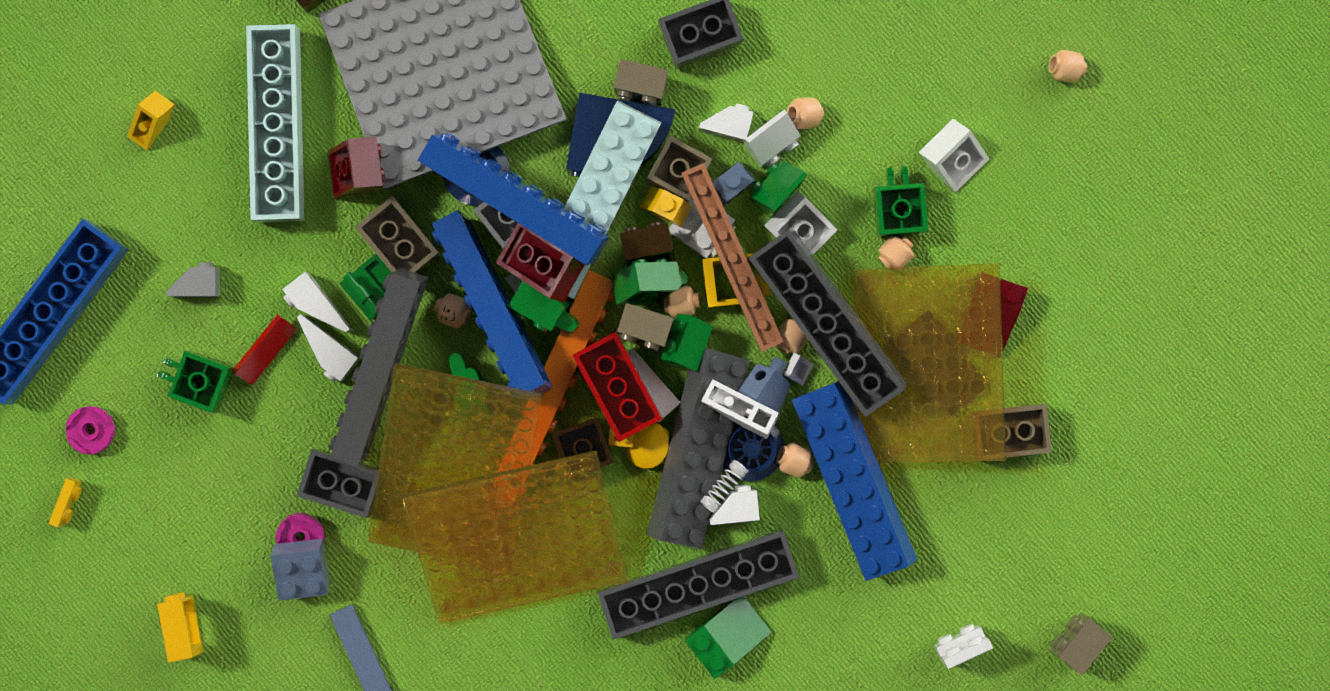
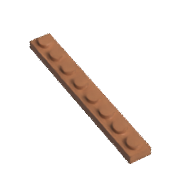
M704 163L682 172V177L760 351L763 352L783 343L784 341Z

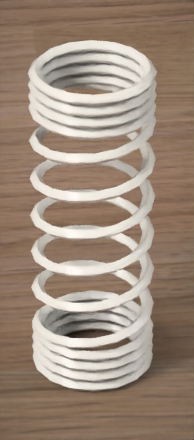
M733 460L730 463L731 465H729L732 471L725 470L726 475H721L723 481L717 480L719 487L712 485L714 491H708L711 497L704 496L700 500L713 513H716L719 508L718 505L721 506V504L711 493L724 501L726 500L714 487L730 495L719 482L732 490L734 488L723 477L738 485L727 471L741 480V477L746 476L748 470L736 460Z

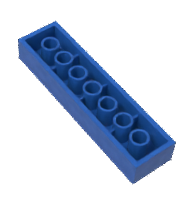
M441 133L430 137L417 161L585 265L596 261L610 238L605 234L606 230L595 223L593 225L584 221L585 217L574 210L572 212L565 210L562 202L553 197L551 199L542 195L543 191L532 184L530 186L521 182L522 178L511 171L509 173L500 169L502 166L490 158L488 160L481 158V152L475 148L460 145V139L454 135Z
M456 210L432 223L435 229L432 234L439 245L442 244L446 251L443 253L444 259L449 266H453L456 272L453 275L460 288H464L467 294L464 296L465 301L470 309L474 308L478 316L475 318V321L481 331L485 330L488 336L486 343L492 353L496 352L499 358L496 363L503 375L507 374L510 380L507 385L512 395H517L518 398L529 401L554 388L519 317L515 316L512 313L513 309L508 307L511 301L469 217Z
M85 219L80 221L0 328V402L4 405H13L129 251V249L91 221Z
M837 381L793 399L792 402L865 581L910 566L917 560V557L852 398L841 383Z

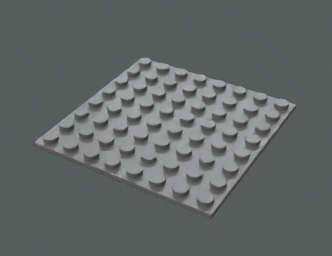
M354 0L319 14L364 137H376L377 143L381 146L379 161L380 168H383L385 175L384 182H382L384 189L434 171L417 161L430 137L434 134L450 133L460 139V145L465 147L471 146L482 153L567 120L520 0Z

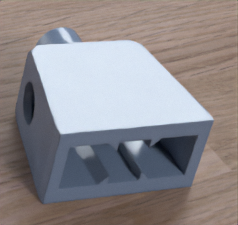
M738 162L712 183L718 192L717 194L720 195L719 198L723 207H725L757 180L742 162Z
M774 357L769 367L761 364L755 365L738 392L780 413L790 388V382L782 376L787 363Z

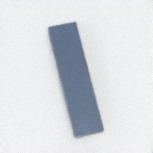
M351 604L330 614L363 690L392 691L354 605Z

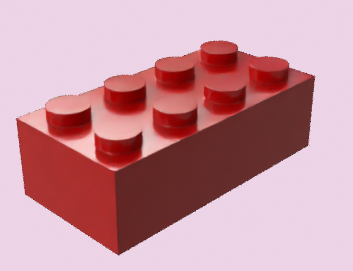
M614 332L573 354L580 371L618 442L663 419L618 332Z

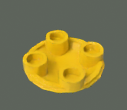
M654 423L635 433L633 448L625 447L628 459L635 466L643 469L662 465L666 460L669 449L668 430L660 424Z

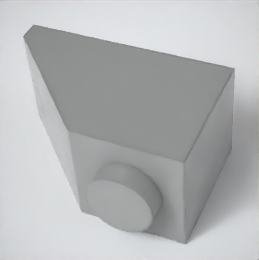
M200 262L198 267H190L166 291V296L220 297V268L213 267V263Z

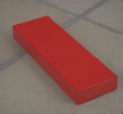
M277 314L234 367L233 373L253 385L297 328Z

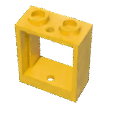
M754 253L745 254L747 261H750L749 257ZM719 257L702 259L707 307L716 308L740 305L737 298L717 301L713 265H722ZM755 268L756 281L766 301V296H770L769 285L764 282L763 277Z
M185 592L164 597L165 601L157 604L168 662L189 659L203 652L193 595L185 596Z

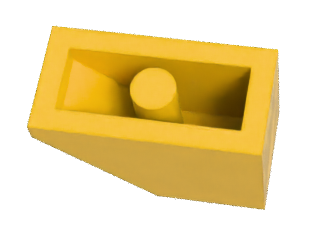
M154 91L138 104L127 137L143 149L148 150L168 123L175 104L157 91Z
M650 186L640 208L681 228L692 206L684 199L666 190Z

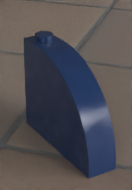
M579 93L566 166L567 172H571L570 176L580 177L617 101L662 122L640 166L649 161L665 143L672 128L675 109Z

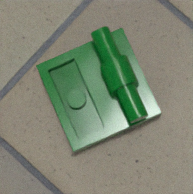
M374 254L353 273L349 272L343 277L344 280L339 284L366 317L372 321L378 315L375 312L377 302L380 298L383 299L386 291L383 289L384 281L387 275L391 276L392 272L379 256Z

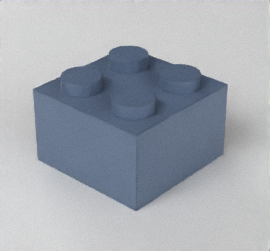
M323 538L274 544L270 557L279 601L328 594L331 582Z

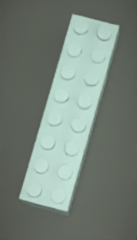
M295 24L246 26L251 220L256 223L305 221L300 29Z
M617 101L564 209L570 212L574 210L585 217L584 221L591 225L595 223L606 230V234L662 122ZM591 264L584 265L568 294L569 297L575 298Z

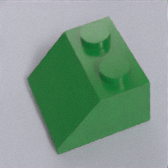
M677 314L676 319L672 323L669 339L663 348L661 360L667 366L697 372L713 326L691 315Z

